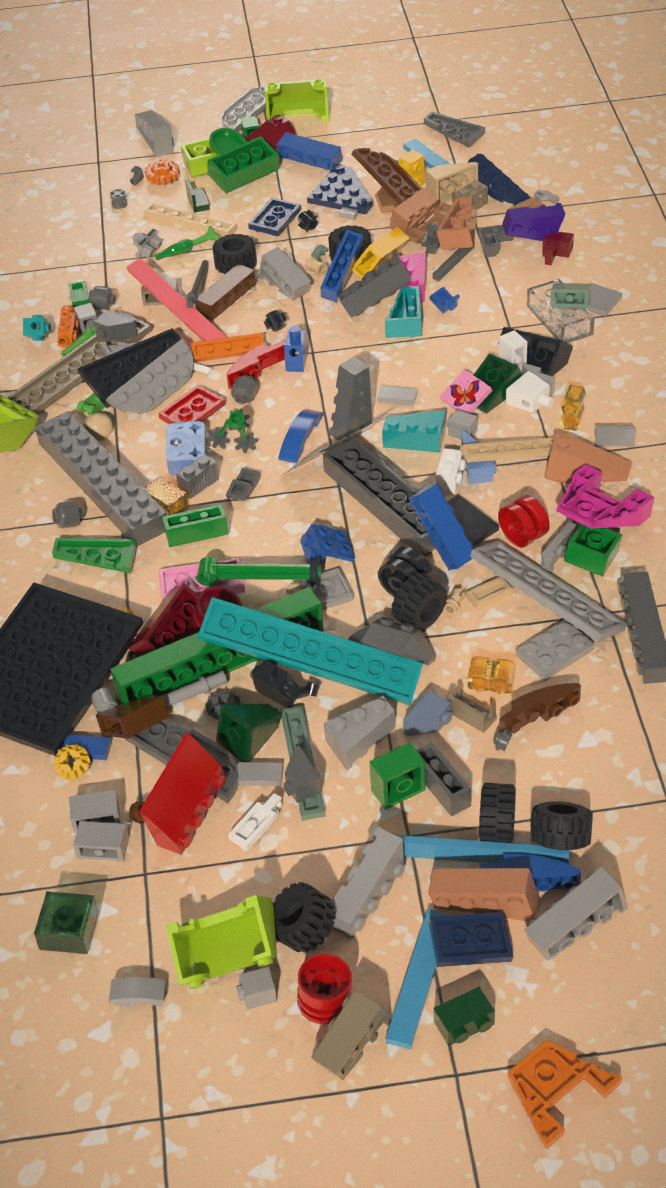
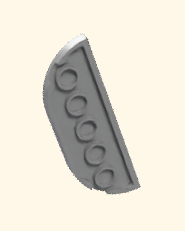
M265 86L253 87L229 104L221 114L223 127L238 132L241 130L240 118L257 116L265 110Z
M183 339L178 341L112 393L106 401L120 411L137 412V414L147 413L157 408L184 386L191 376L193 357L186 342Z

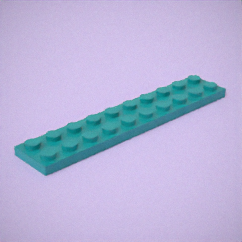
M214 597L211 598L198 634V639L368 693L384 696L387 699L406 705H411L423 666V663Z

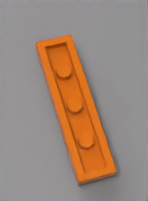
M263 333L191 343L193 362L242 356L264 343Z

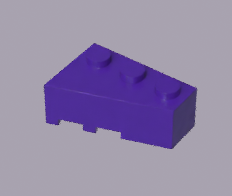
M556 203L554 206L540 205L538 208L522 207L508 209L502 225L508 236L543 241L546 235L559 231L566 214L561 203Z

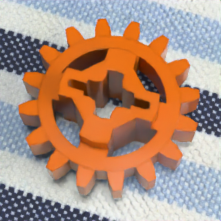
M153 161V164H148V167H145V178H147V181H151V184L157 183L159 185L162 183L165 185L166 182L171 183L172 180L176 181L180 174L179 166L174 161Z

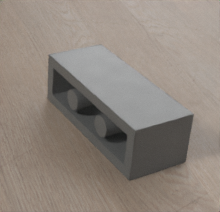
M431 742L416 750L425 761V785L452 817L471 807V788Z

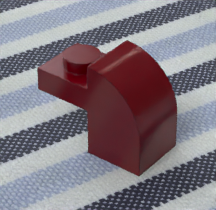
M553 232L543 238L542 254L545 257V265L552 266L555 256L570 257L574 247L573 233Z

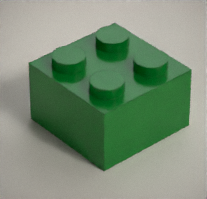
M580 524L568 543L564 562L603 577L618 553L623 534L607 528L591 529Z
M411 743L398 746L394 750L369 761L371 791L384 809L425 791V761Z

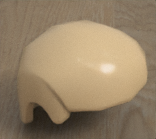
M93 413L83 423V427L96 440L106 438L113 432L111 419L104 413Z

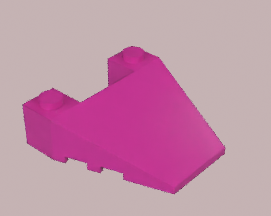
M585 464L574 473L572 481L569 483L567 491L556 510L591 529L640 526L651 517L654 496L636 489L619 502L599 492L603 472Z

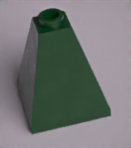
M223 704L220 706L216 741L241 762H251L279 727V721L282 717L281 712L270 704Z

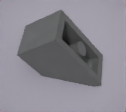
M106 310L94 321L96 336L110 341L138 335L136 319Z
M300 746L295 747L285 770L286 782L283 783L287 795H292L296 803L322 792L320 776Z

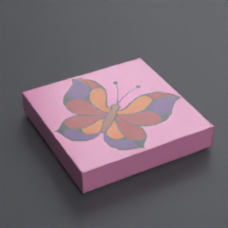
M464 370L442 393L440 399L455 410L471 414L492 392V389Z

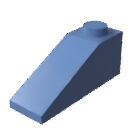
M465 430L461 431V445L478 443ZM492 461L466 462L469 484L493 482V474L496 473V463Z

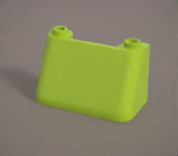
M323 79L279 83L269 82L265 86L267 120L279 114L282 116L313 114L314 118H317L318 115L321 117V121H329L327 83Z
M254 895L245 898V902L238 903L239 906L200 919H190L189 922L179 925V922L165 925L179 985H189V989H195L204 986V981L256 964H258V967L272 964L273 959L277 957L272 899L270 897Z

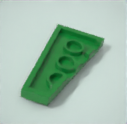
M56 538L52 555L55 559L131 573L137 544L136 539Z

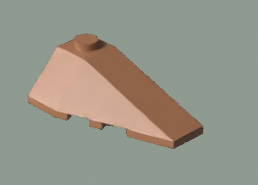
M556 434L550 452L545 479L564 484L571 483L574 473L586 464L603 472L601 479L603 482L627 481L632 462L576 438Z

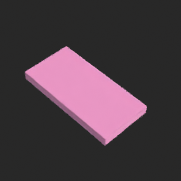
M235 558L218 562L219 564H241V559ZM199 564L159 569L162 601L171 589L183 582L198 596L201 591L214 586L225 587L234 593L245 592L244 580L219 579L212 586L199 584L196 580Z

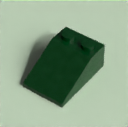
M489 353L474 373V376L490 386L492 392L476 409L487 414L506 400V389L523 375L520 369Z

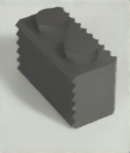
M206 454L200 456L195 462L185 466L183 470L175 474L177 476L176 481L178 482L179 492L189 499H192V497H195V495H198V493L219 481L217 463Z

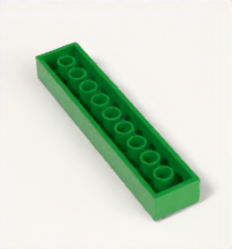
M310 587L254 609L264 614L324 632L321 602ZM198 632L111 668V674L117 699L122 705L148 695L161 696L198 681L202 676L206 678L220 671L226 674L261 658L198 639Z

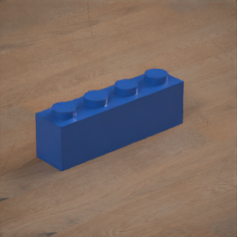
M287 132L277 143L279 157L331 171L336 164H340L343 160L340 146Z
M346 230L320 287L321 298L335 303L338 302V294L343 291L363 246L362 234Z
M437 483L425 487L408 498L448 571L458 569L473 559L470 555L474 547L468 541L462 525L458 523L452 507L448 505L444 498V493Z

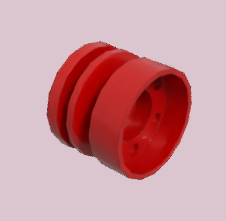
M317 954L309 957L302 963L298 971L297 1006L306 1019L317 1024H329L334 1017H338L343 1009L344 1000L347 996L351 995L352 972L348 964L340 957L332 954Z

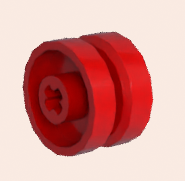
M523 495L514 500L513 503L501 508L498 512V521L503 534L516 547H526L533 543L535 539L546 535L550 530L548 515L544 507L533 496Z

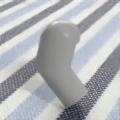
M536 190L534 193L535 198L539 201H550L556 204L560 200L557 195L547 190Z

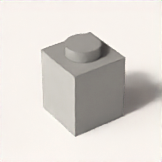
M91 303L74 307L76 320H79L78 326L83 333V331L89 330L94 325V321L97 319L96 313Z
M456 410L447 420L448 436L461 440V431L465 430L473 437L478 428V416Z
M269 967L239 974L240 985L236 986L239 1001L245 1000L247 1010L277 1002Z

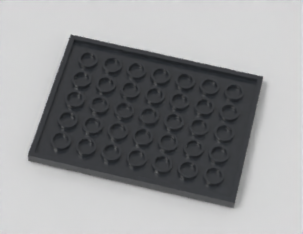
M33 582L0 628V736L56 756L58 749L62 748L65 739L72 733L91 704L93 693L101 689L111 673V668L116 666L143 625L142 617Z

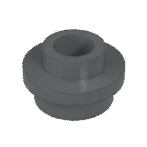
M507 729L503 733L498 732L493 744L497 745L495 750L505 751L512 737V734L508 733Z

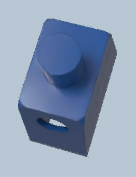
M293 325L287 331L284 344L285 368L288 372H304L309 351L307 333L305 330H300L299 326Z

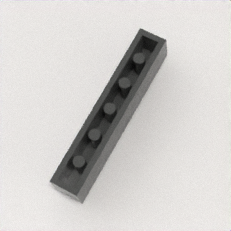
M648 572L623 573L622 582L618 583L619 595H623L622 609L627 612L625 615L626 626H630L629 638L630 642H634V659L638 658V675H642L644 684L666 682V640Z

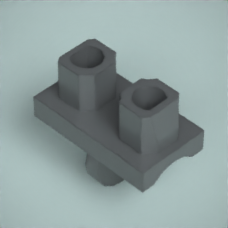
M431 223L427 226V232L421 242V246L426 247V253L436 254L440 245L437 235L439 225L437 223Z

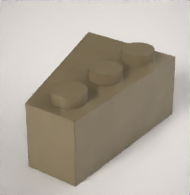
M357 990L344 1000L342 1011L338 1017H334L327 1028L328 1032L323 1039H320L315 1044L313 1055L311 1056L317 1064L342 1081L363 1057L361 1051L368 1041L373 1044L377 1040L378 1036L375 1034L383 1023L388 1026L392 1020L379 1004Z

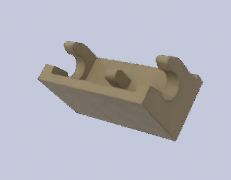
M457 687L456 696L451 692L447 695V700L451 702L453 716L484 733L497 720L496 709L490 706L488 711L464 697L463 690Z

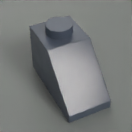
M428 691L403 719L404 735L412 736L440 731L452 719L451 702Z

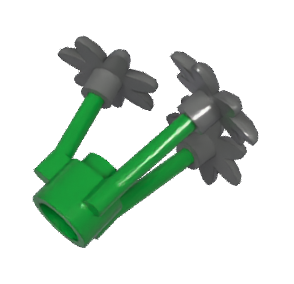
M242 409L230 411L229 418L225 420L221 431L219 427H216L215 432L208 430L210 437L206 439L209 442H213V448H216L219 444L222 449H225L224 443H230V440L225 438L228 434L226 429L230 427V431L238 430L241 439H234V442L238 444L235 446L236 450L242 448L243 453H246L248 448L255 450L253 444L258 442V439H252L253 433L246 435L245 429L250 425L245 421L250 415H243Z

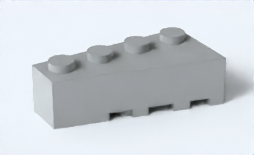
M153 110L134 114L136 128L155 157L174 153V139L171 137L170 125Z

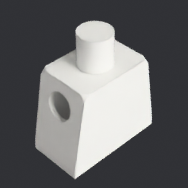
M527 371L506 389V404L531 413L538 410L541 406L550 409L554 404V398L549 396V384L530 371Z

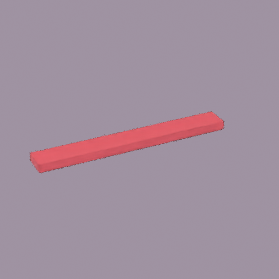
M141 258L126 267L127 271L202 341L227 338L194 307L188 308L186 306L187 300Z

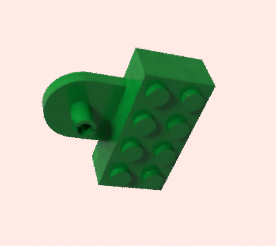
M230 128L216 129L209 136V146L217 156L208 159L207 175L225 193L279 169V154L261 136L247 142L237 131Z

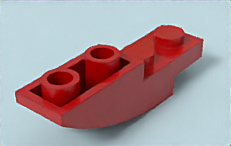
M282 340L268 347L263 343L241 356L226 373L228 388L232 389L238 377L247 375L255 379L261 376V370L285 360V341Z

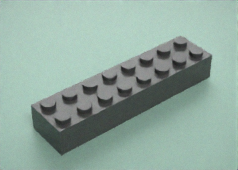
M352 438L323 453L324 472L410 548L417 550L423 556L436 549L408 499L419 491L356 438Z

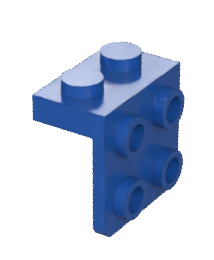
M311 523L306 533L301 537L300 543L307 564H310L312 556L314 559H317L319 556L320 564L325 556L353 562L355 559L348 535L342 530Z

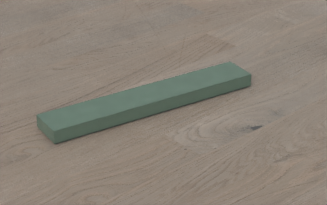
M303 707L281 709L289 759L295 747L300 746L315 769ZM321 793L298 802L302 821L325 817Z

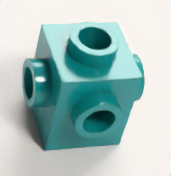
M32 315V318H23V336L32 338L33 341H43V338H48V333L51 332V324L46 318H43V315Z

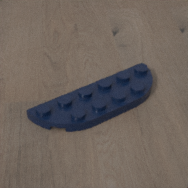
M476 154L468 160L467 163H478V181L488 186V195L500 202L513 203V205L531 198L528 193L515 184L502 170L488 160L485 155Z

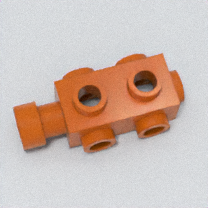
M70 305L63 306L60 312L57 346L62 348L68 347L77 339L79 320H75L76 313Z

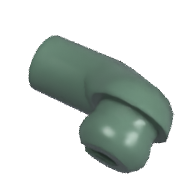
M321 244L317 245L311 256L316 257L321 262L320 255H326L327 247Z

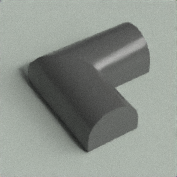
M503 225L477 228V235L483 252L488 257H494L500 252V242L513 241L514 236L506 235Z

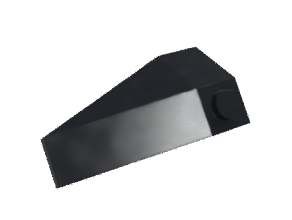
M503 327L501 336L515 329ZM515 330L527 341V364L540 367L542 374L554 376L568 364L573 349L572 345L562 340Z

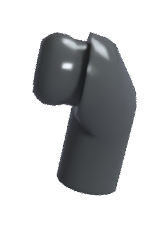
M134 166L131 169V173L133 172L134 174L130 179V183L134 186L144 178L143 171L139 166Z

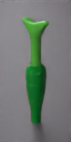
M209 225L206 234L192 240L188 238L182 239L163 251L156 253L155 259L160 260L187 253L192 250L193 246L208 240H219L220 236L214 233L213 228Z

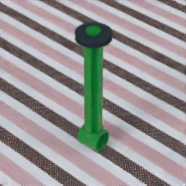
M312 556L310 564H219L212 557H204L199 562L196 580L203 586H212L219 579L310 580L312 588L314 585H317V588H319L321 564L319 556L317 559H314Z

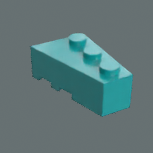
M419 286L401 287L395 299V304L391 307L390 314L385 319V337L422 336Z
M446 410L386 417L382 428L383 447L440 453L446 430Z

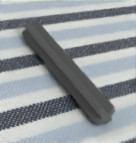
M475 246L457 249L432 273L433 280L440 281Z

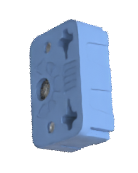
M203 422L172 423L167 426L166 461L170 475L176 476L175 474L183 470L185 466H189L200 456L207 455V440Z

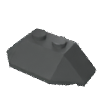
M381 617L348 637L350 641L425 665H429L436 660V655L421 630L413 628L414 626L409 623L399 624L393 622V619L389 617Z

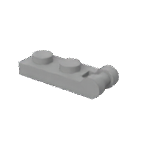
M568 522L542 552L543 562L541 568L548 573L553 572L556 561L566 553L568 543L576 532V524Z

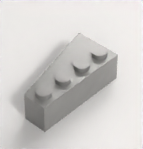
M377 827L373 833L376 837L371 846L367 844L363 849L362 854L364 855L360 865H354L350 870L347 886L342 884L331 901L335 907L333 911L336 912L335 918H333L335 923L331 928L351 939L357 931L360 932L363 929L369 914L377 910L383 895H388L392 888V883L397 877L400 878L405 870L403 839L380 827Z
M603 867L597 871H592L587 875L585 881L577 887H572L564 898L559 902L552 903L543 915L532 919L524 929L528 940L547 961L573 945L575 937L587 936L592 933L594 925L601 921L605 924L612 920L610 915L618 910L622 913L628 909L622 887Z

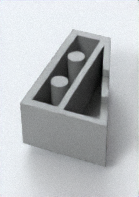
M279 247L262 255L258 274L260 280H267L269 286H276L279 288L280 293L292 301L309 292L311 284L309 276L304 274L298 265Z

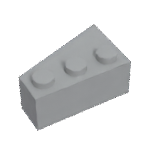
M381 696L324 722L325 741L347 771L352 767V763L367 754V750L373 744L377 745L395 729V711L385 697Z

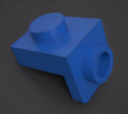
M442 287L431 294L429 299L442 313H445L457 307L460 295L457 294L452 297Z

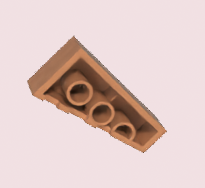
M472 197L456 198L439 226L437 235L441 250L473 247L477 214Z
M529 868L433 869L428 891L434 908L474 914L504 912L505 918L528 922L537 918L540 901Z

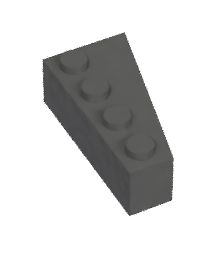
M396 251L391 254L392 258L387 262L385 260L381 261L375 271H368L364 274L361 282L355 281L338 294L341 304L351 318L359 316L366 308L375 306L380 299L389 297L396 289L405 287L412 280L407 267Z
M354 356L340 364L338 368L336 382L338 393L334 397L333 402L336 408L331 416L333 427L329 429V434L338 441L372 424L369 366Z

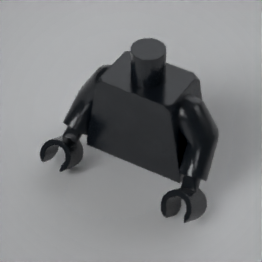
M264 660L261 665L254 667L250 672L255 690L286 708H291L296 699L307 697L308 695L316 697L320 687L319 684H314L312 681H308L306 686L299 687L289 672L276 666V663Z

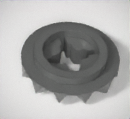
M225 690L222 693L215 692L214 696H208V701L205 703L207 714L219 720L220 706L222 705H219V702L241 704L239 696H236L233 691L229 693Z

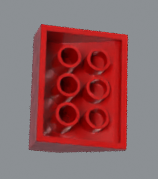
M188 733L184 734L139 811L156 845L180 855L191 844L195 830L201 826L204 814L213 805L214 797L217 791L223 787L226 777L221 765Z

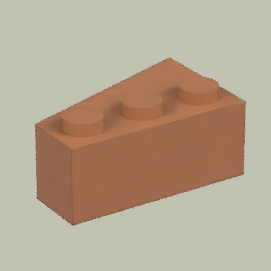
M424 187L416 191L411 197L392 210L389 228L393 230L399 227L404 233L412 227L417 228L437 208L439 199Z

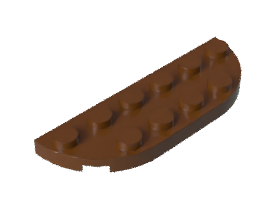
M357 148L353 150L351 155L399 205L416 191L422 189L389 155L381 151L380 153L370 151L371 148Z

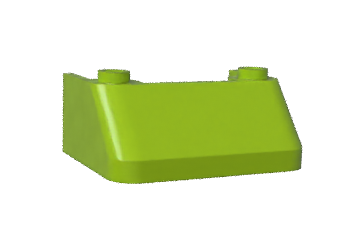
M1 394L0 453L13 452L21 447L38 423L39 416Z

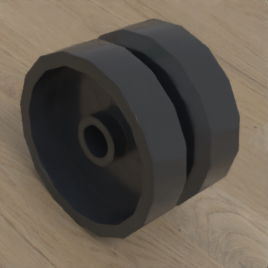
M401 546L396 548L388 560L382 564L378 570V579L386 592L395 597L398 589L409 577L417 573H424L431 578L432 568L428 560L417 550Z

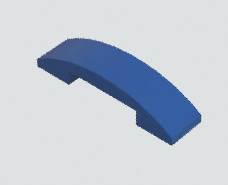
M304 409L295 417L282 443L278 456L279 460L297 464L303 453V444L312 428L317 427L320 423L323 412Z

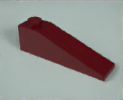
M279 114L266 120L247 136L245 140L249 142L261 136L273 149H276L277 143L286 132L294 135L296 133L290 121Z

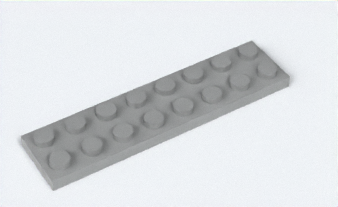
M499 540L472 549L470 557L475 559L478 564L487 567L495 575L502 577L510 585L523 591L525 595L537 600L543 607L549 608L558 617L567 620L575 628L588 634L593 640L600 642L625 631L627 623Z

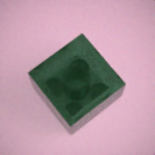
M46 891L34 931L39 950L88 954L99 914L95 895Z

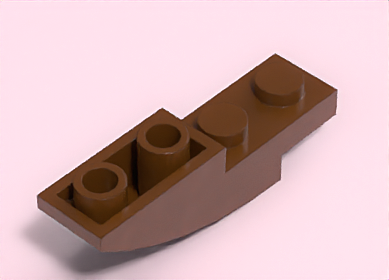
M579 683L552 685L518 697L511 701V711L499 718V731L503 733L507 729L508 733L512 734L518 732L528 723L536 721L539 716L545 721L559 716L562 711L570 706H575L580 701L581 685Z

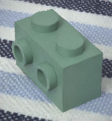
M554 283L551 288V307L559 309L567 307L585 309L589 307L591 302V284Z

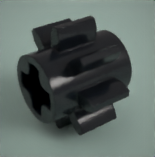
M309 209L307 212H301L297 218L300 222L298 226L306 232L314 230L318 224L316 220L318 215Z
M274 310L265 315L267 318L264 321L266 329H272L273 332H276L285 327L284 323L287 319L284 312L279 313L278 310Z

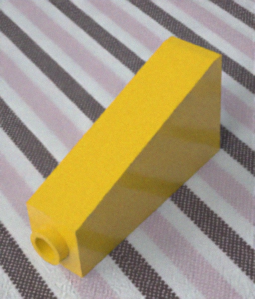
M396 227L369 245L354 264L352 271L362 279L368 271H375L381 261L385 260L387 262L392 258L391 254L394 251L398 253L410 238L399 227Z

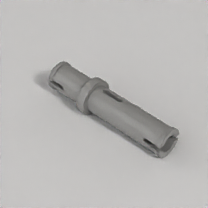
M220 671L206 678L202 676L194 683L161 696L166 701L168 708L201 693H210L211 689L227 684V679L224 672Z

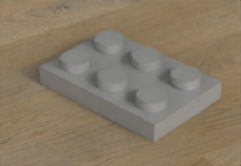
M564 619L517 648L515 655L545 681L593 651L595 644Z

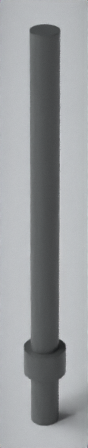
M207 260L202 261L193 287L187 295L186 306L188 308H192L198 299V291L208 267Z

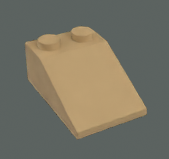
M477 162L438 165L425 170L426 189L439 199L438 206L442 203H451L453 193L475 180L478 181Z

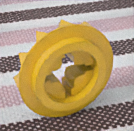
M77 744L66 745V747L58 749L56 757H53V767L56 773L65 780L81 778L87 772L90 765L87 751ZM69 755L73 759H77V761L73 762V770L68 764H65V762L69 761Z

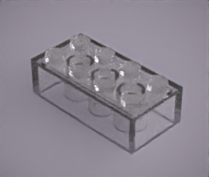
M560 279L527 289V307L555 339L570 343L594 335L595 317L587 308L576 309L567 307L559 309L551 307V288L554 283H563Z

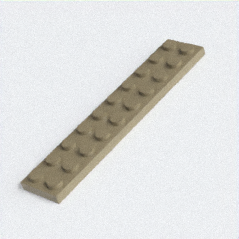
M124 313V316L136 319L138 335L110 341L95 334L7 398L35 414L40 413L84 381L78 374V368L106 356L101 349V342H106V345H118V342L136 343L151 332V325Z

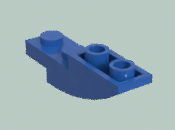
M503 854V862L480 864V868H529L538 891L552 889L570 890L572 887L580 885L581 871L579 868L544 856Z

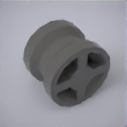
M115 189L110 192L113 208L122 209L127 206L125 190Z

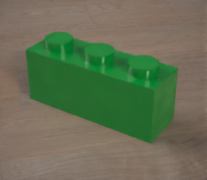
M222 504L162 516L169 547L228 535L227 520Z

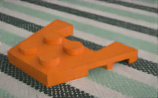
M548 1040L543 1041L511 1068L507 1074L516 1095L546 1149L565 1134V1128L547 1111L582 1080H586L604 1098L622 1084V1077L614 1072L612 1075L598 1068V1065L595 1063H587L577 1058V1054Z

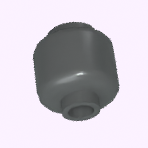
M95 286L90 290L89 303H91L93 308L108 310L111 305L115 304L116 296L111 288Z
M244 375L235 380L231 389V395L239 404L250 403L256 395L258 386L252 377Z
M73 501L58 503L52 509L53 522L60 528L76 527L79 525L80 519H83V510Z

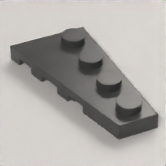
M433 111L424 118L425 125L468 148L485 134V127Z

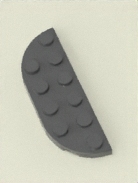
M162 720L163 723H157L125 739L167 765L184 734L188 733L221 765L226 776L223 787L217 791L215 796L229 803L236 793L238 769L233 756L222 746L183 723L173 720Z

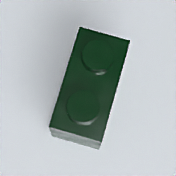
M480 986L433 1008L434 1023L448 1046L462 1043L469 1036L478 1032H486L492 1025H495V1010Z

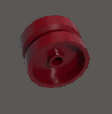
M214 586L201 591L191 616V624L196 633L200 631L212 597L243 607L240 598L233 591L225 587Z

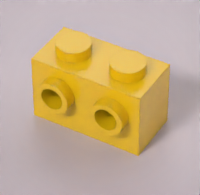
M411 150L399 157V165L420 187L424 185V155Z

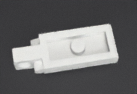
M274 793L266 803L263 801L261 803L257 802L229 833V840L248 851L280 814L279 809L283 806L282 798Z

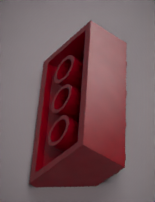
M184 582L171 589L129 648L139 657L196 634L191 624V616L198 595Z

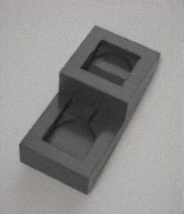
M242 468L237 479L232 480L226 497L245 501L257 486L261 478L260 472Z

